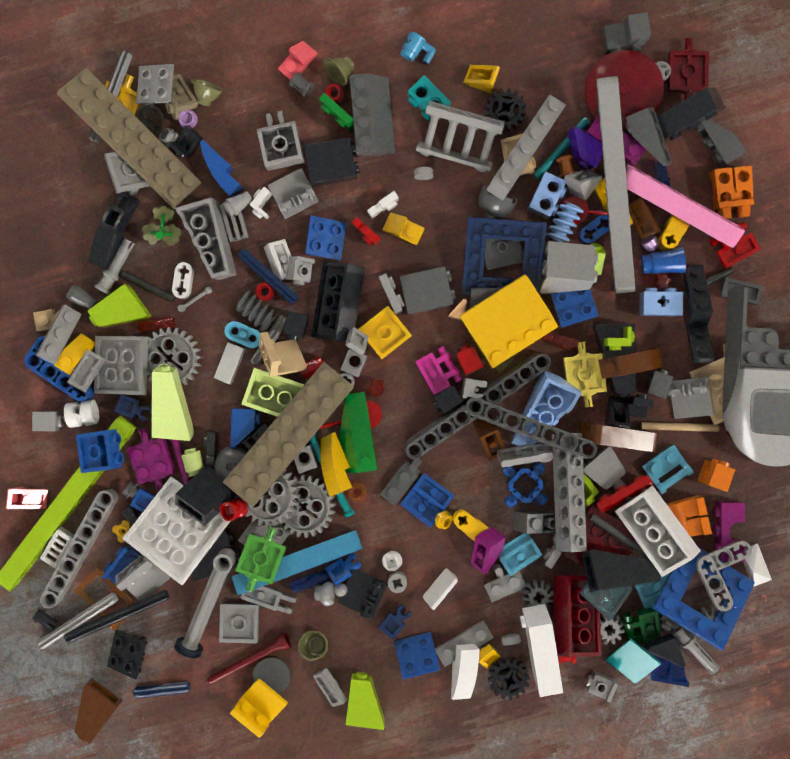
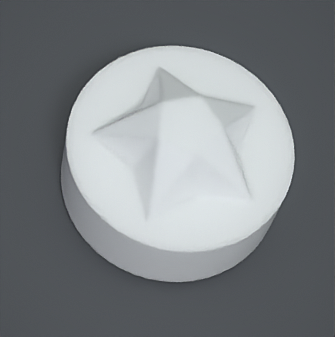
M389 551L382 558L383 566L389 571L397 570L402 565L401 555L396 551Z

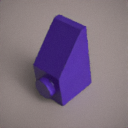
M577 126L570 128L567 134L573 159L583 169L596 168L603 156L602 143Z

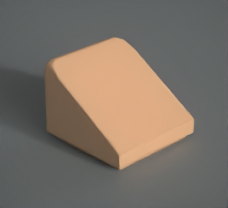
M463 299L448 317L461 320L459 315L465 312L466 299Z

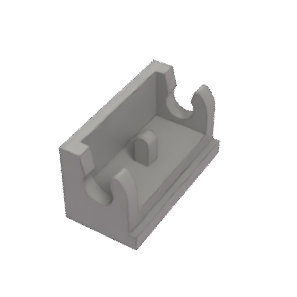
M463 378L461 397H483L482 394L475 393L479 391L475 387H487V382Z

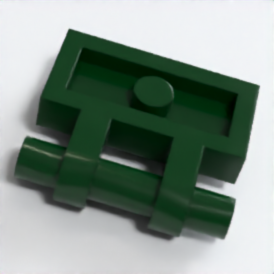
M652 607L636 611L637 617L632 618L630 612L623 614L626 641L630 638L635 642L641 640L644 646L645 642L662 637L658 611ZM639 627V631H634V628Z

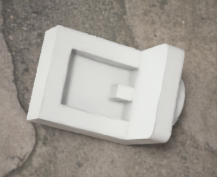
M265 187L262 190L258 189L253 195L254 200L250 203V206L253 208L252 213L260 219L262 217L265 219L269 218L262 208L272 197V193Z

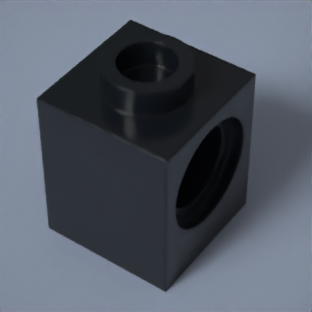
M289 311L283 333L288 334V339L298 341L299 338L304 339L310 317Z
M451 385L433 397L435 401L432 403L438 412L442 410L443 413H446L462 403L463 400L454 385Z

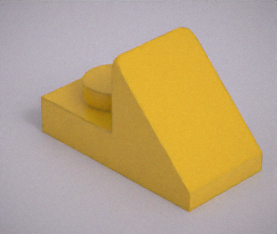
M390 212L382 230L417 246L425 228L409 221L405 216Z

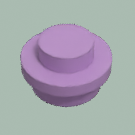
M187 110L180 113L178 121L183 128L189 125L194 128L198 122V117L194 111Z

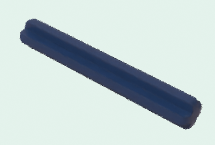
M246 249L240 251L238 258L292 305L298 301L299 296Z

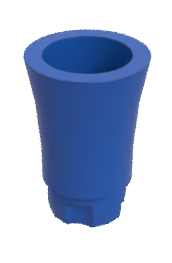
M683 247L650 253V255H642V273H685L686 258Z

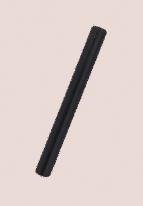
M162 590L65 634L64 639L66 643H72L163 603L170 598L167 590Z

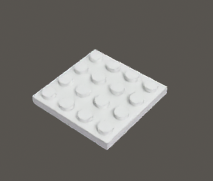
M170 477L123 537V540L175 581L183 585L230 521H225L220 512L206 526L196 521L175 505V493L184 485Z

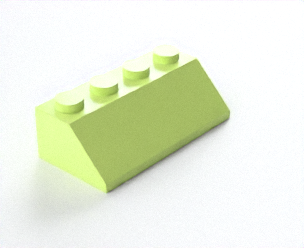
M254 368L241 405L278 417L304 384L280 376L270 377L268 372Z

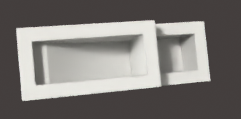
M475 644L456 645V657L452 664V700L471 698L477 677L480 651Z

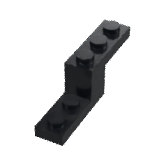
M686 265L683 277L688 303L683 316L692 362H713L714 354L707 326L713 314V308L704 266Z

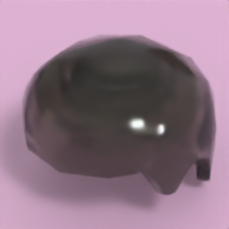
M146 103L136 110L135 117L153 135L162 131L165 122L160 108L151 103Z

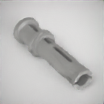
M125 238L123 239L107 270L102 271L103 275L99 283L95 284V288L108 295L111 294L110 290L114 282L119 279L117 275L135 245L133 242Z
M679 626L676 630L671 628L670 634L675 636L681 642V646L688 649L710 674H715L719 670L720 666L698 644L694 634H690L682 626Z

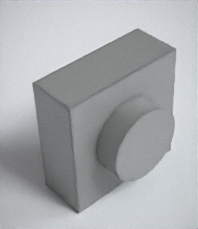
M353 327L348 332L345 346L361 355L366 350L369 336Z

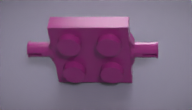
M142 429L138 431L142 442L127 448L138 485L145 482H155L158 493L164 486L162 479L176 473L166 439H149L147 430Z

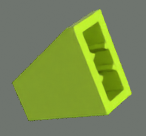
M127 284L122 285L88 310V313L91 315L89 317L91 322L95 326L98 325V327L104 328L152 317L131 286Z
M365 672L352 673L346 725L384 730L385 718L372 677Z

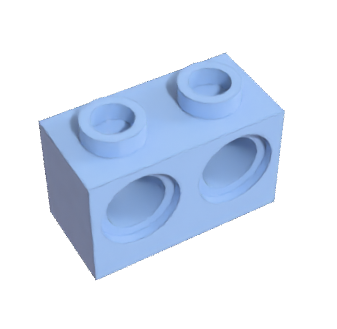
M545 172L527 210L545 219H549L551 215L555 216L559 207L556 203L559 198H563L567 190L564 187L566 184L565 180ZM548 184H554L557 187V191H549ZM546 201L549 204V209H542L540 202Z

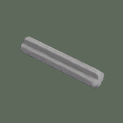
M282 315L277 318L268 332L270 339H273L274 343L285 328L287 318ZM259 348L250 361L256 366H260L263 362Z

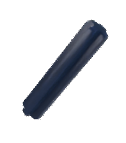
M188 681L136 687L133 693L136 699L184 694L190 692L191 686Z

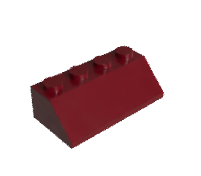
M554 576V618L557 656H601L600 593H590L586 576Z

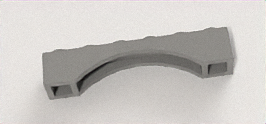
M552 95L547 97L487 188L488 192L502 201L505 199L566 104Z

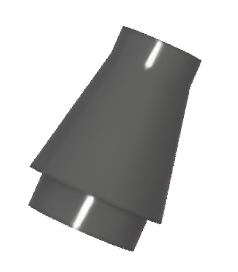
M73 285L66 295L69 302L88 309L95 306L97 302L82 287H77L76 285Z

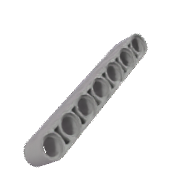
M109 488L96 495L40 597V603L44 608H52L64 599L119 497L116 490ZM105 493L111 498L109 503L104 499ZM96 510L101 513V519L96 518ZM86 527L92 530L91 536L86 533ZM77 544L82 546V552L77 550ZM68 560L73 563V569L68 566ZM59 577L64 580V585L59 583ZM49 594L54 596V602L50 600Z

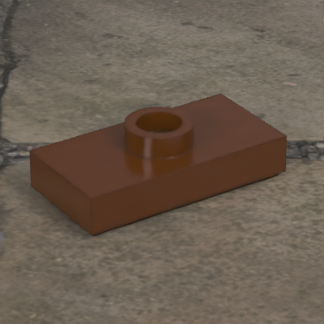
M640 197L628 204L629 214L642 240L661 231L644 198Z

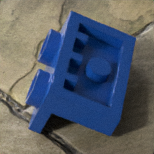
M131 545L125 548L121 547L115 554L116 560L113 563H108L104 568L105 574L102 578L104 580L108 578L116 584L115 576L138 558L141 553Z

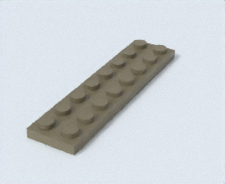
M87 68L58 90L57 95L173 209L201 184V181Z
M323 362L223 483L250 506L254 507L351 392L354 386L327 363Z

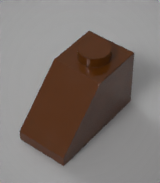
M480 419L472 421L488 459L491 460L497 457V450L505 449L496 425Z

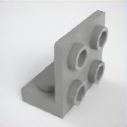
M142 554L115 576L116 587L121 591L126 588L139 601L151 595L170 579L168 574Z

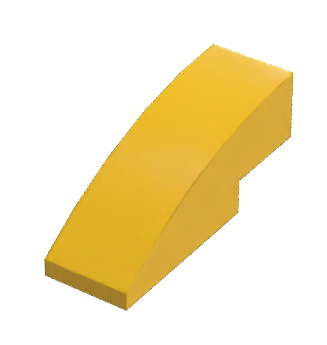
M331 433L321 438L320 448L322 473L330 497L352 488L345 469L350 468L336 433Z

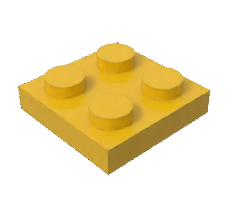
M389 306L358 329L369 336L368 343L381 359L385 358L412 336Z

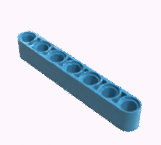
M357 531L346 533L283 557L274 582L363 549ZM239 573L232 576L237 595L249 592L245 590L249 581L246 575ZM257 581L254 590L269 583Z

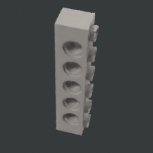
M571 433L582 437V433ZM565 437L563 445L566 448H571L573 445L572 439ZM553 447L556 551H587L583 458Z

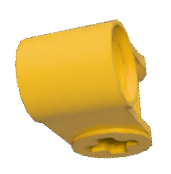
M671 214L658 239V248L661 251H666L676 247L690 224Z
M459 509L453 514L452 519L455 525L473 541H475L477 535L489 528L465 510ZM458 517H464L466 521L459 523Z

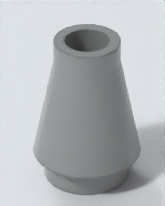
M246 191L225 199L226 202L222 204L229 216L232 217L233 215L237 216L253 200Z

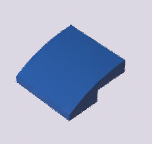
M423 473L400 503V506L430 528L435 523L437 514L446 509L454 495Z

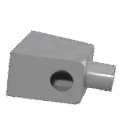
M604 446L595 456L583 464L584 474L603 489L607 490L612 486L616 491L617 488L625 485L620 478L626 471L610 446Z

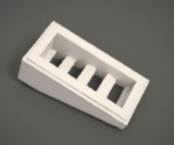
M64 527L58 528L40 559L56 569L74 534ZM62 537V538L65 539L67 542L64 543V542L61 541L59 538ZM56 542H57L58 544H60L61 546H63L64 548L61 549V548H59L58 546H56V545H55ZM52 548L58 551L60 554L57 555L56 553L51 551ZM48 554H50L57 560L54 562L53 560L47 557Z

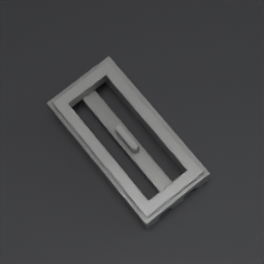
M223 204L219 205L229 241L232 243L249 238L242 211L238 214L244 235L240 236L236 218L233 215L231 220L236 237H233L226 210Z

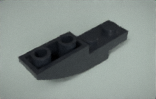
M121 192L114 206L109 204L92 243L89 256L90 263L107 269L125 238L122 233L140 203L138 198Z

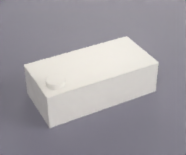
M653 485L615 511L662 577L691 561L700 552V549Z
M541 604L522 608L523 616H520L522 628L526 629L532 672L539 696L544 697L563 693L553 624L546 605Z

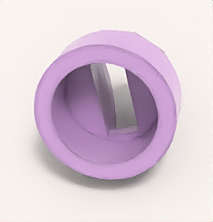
M655 235L644 239L641 243L644 249L649 252L655 251V248L659 246Z

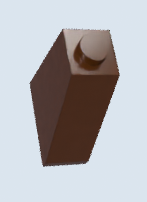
M92 678L83 689L74 733L78 735L79 739L90 744L123 700Z

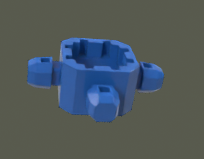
M535 463L532 466V470H529L527 467H519L516 471H514L515 468L512 466L502 468V472L507 477L510 476L507 480V489L512 492L504 499L505 504L513 507L517 503L516 500L518 498L523 503H529L533 499L539 505L546 503L547 497L540 492L543 489V481L538 477L539 474L542 475L545 471V466L542 463ZM524 472L537 482L536 486L525 497L513 487L514 482Z

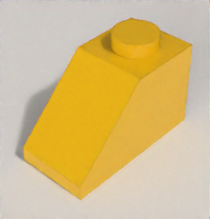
M80 334L63 350L54 366L71 376L87 349L92 352L94 351L95 341L84 334Z

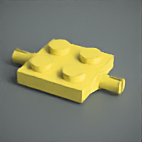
M578 342L579 354L563 358L565 380L582 392L580 396H584L585 407H593L591 395L607 391L606 379L601 377L598 361L603 359V354L586 353L585 342Z

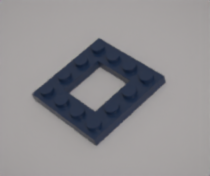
M468 216L462 294L471 295V288H503L517 279L483 276L486 238L524 241L521 276L526 274L539 294L547 223Z

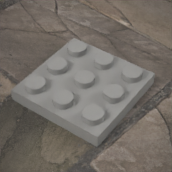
M95 336V353L106 360L94 378V393L147 395L148 337Z

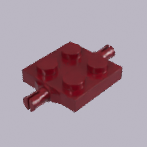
M685 38L684 50L670 51L668 53V64L671 68V74L668 77V92L684 93V100L691 97L692 93L700 92L709 87V51L693 49V38Z

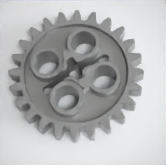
M167 327L166 332L161 328L159 330L160 334L152 332L154 338L148 337L147 375H150L148 381H152V371L157 366L168 364L171 367L177 368L180 381L184 385H188L187 379L194 380L192 373H199L195 369L196 366H202L197 362L198 359H202V356H197L201 349H195L198 342H191L193 336L189 335L186 337V331H182L179 334V328H175L174 332L170 327ZM169 340L174 342V347L171 350H168L166 347V343ZM159 346L167 355H173L172 360L183 367L182 371L174 362H168L169 357L158 349ZM182 353L188 355L186 363H182L180 360ZM156 354H159L161 357V361L158 364L153 360Z
M285 469L268 489V494L266 492L262 496L260 505L256 504L252 507L246 502L248 507L246 517L252 515V522L258 520V525H262L265 522L266 527L271 526V524L276 526L279 522H286L285 518H291L292 516L289 512H296L293 506L298 505L299 502L295 498L300 497V494L295 493L299 486L293 485L297 480L290 479L292 473L285 474ZM278 484H281L283 487L282 493L277 489ZM273 502H275L278 506L277 511H275L272 507Z
M302 475L299 480L298 476H296L294 479L297 481L293 485L299 486V489L295 490V493L300 494V497L295 499L299 504L295 505L296 512H289L292 517L289 519L285 518L286 522L284 523L286 525L284 530L291 528L290 534L297 531V537L304 533L305 538H307L309 533L315 536L316 530L322 533V526L324 528L329 527L326 521H333L330 514H335L336 511L332 510L331 507L335 506L336 503L331 502V499L335 495L329 496L328 491L325 490V483L319 484L320 478L313 481V476L311 475L306 480V476ZM301 488H305L308 491L307 497L301 495ZM315 501L321 502V510L315 508ZM306 502L308 505L306 506L307 509L304 510L302 507L304 506L303 503ZM303 515H306V516L309 517V519H310V523H309V524H305V523L302 521V516H303Z

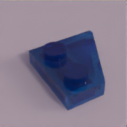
M654 655L661 662V665L651 672L650 678L652 681L689 687L684 671L685 668Z

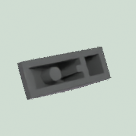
M654 107L646 108L627 116L626 128L628 132L632 133V136L663 166L673 164Z

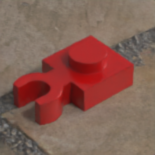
M355 217L351 222L363 234L362 239L367 244L371 245L373 243L377 246L381 241L380 237L358 217Z

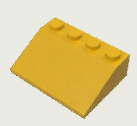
M526 274L459 315L484 359L492 368L558 327L551 312Z

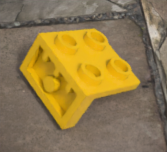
M257 679L241 696L230 714L260 738L270 722L286 707L288 702L261 679Z

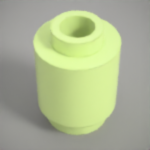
M196 448L184 450L185 454L181 455L185 472L188 473L189 477L195 476L204 468L200 450L196 451Z

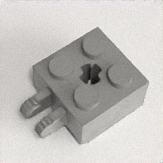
M282 110L277 111L280 124L273 125V118L268 113L266 114L268 127L257 129L264 165L268 171L305 163L296 122L285 123ZM280 143H283L284 147L279 149Z

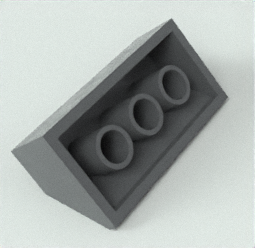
M369 73L349 75L357 157L396 154L389 78Z

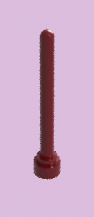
M285 633L278 636L275 643L208 677V683L213 684L276 650H287L291 647L288 636Z

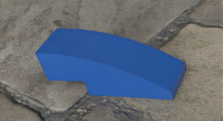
M201 140L202 153L213 177L230 197L236 196L243 187L230 176L234 169L204 140Z

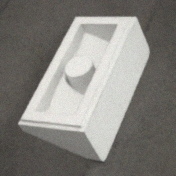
M282 239L268 243L264 247L273 274L281 281L286 280L289 257H292L286 240Z
M228 342L214 378L231 385L246 349Z
M446 568L426 591L423 599L431 609L435 610L458 582L457 576Z

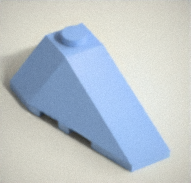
M544 371L537 380L522 415L550 426H555L565 413L568 414L573 409L582 392L560 376ZM527 423L525 425L527 433L533 434L535 432L534 424ZM514 433L511 443L518 446L538 442Z

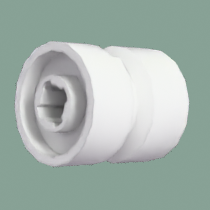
M93 399L82 401L81 404L78 402L65 404L64 418L67 426L73 428L80 427L83 423L84 425L97 424L99 422V410L96 401Z

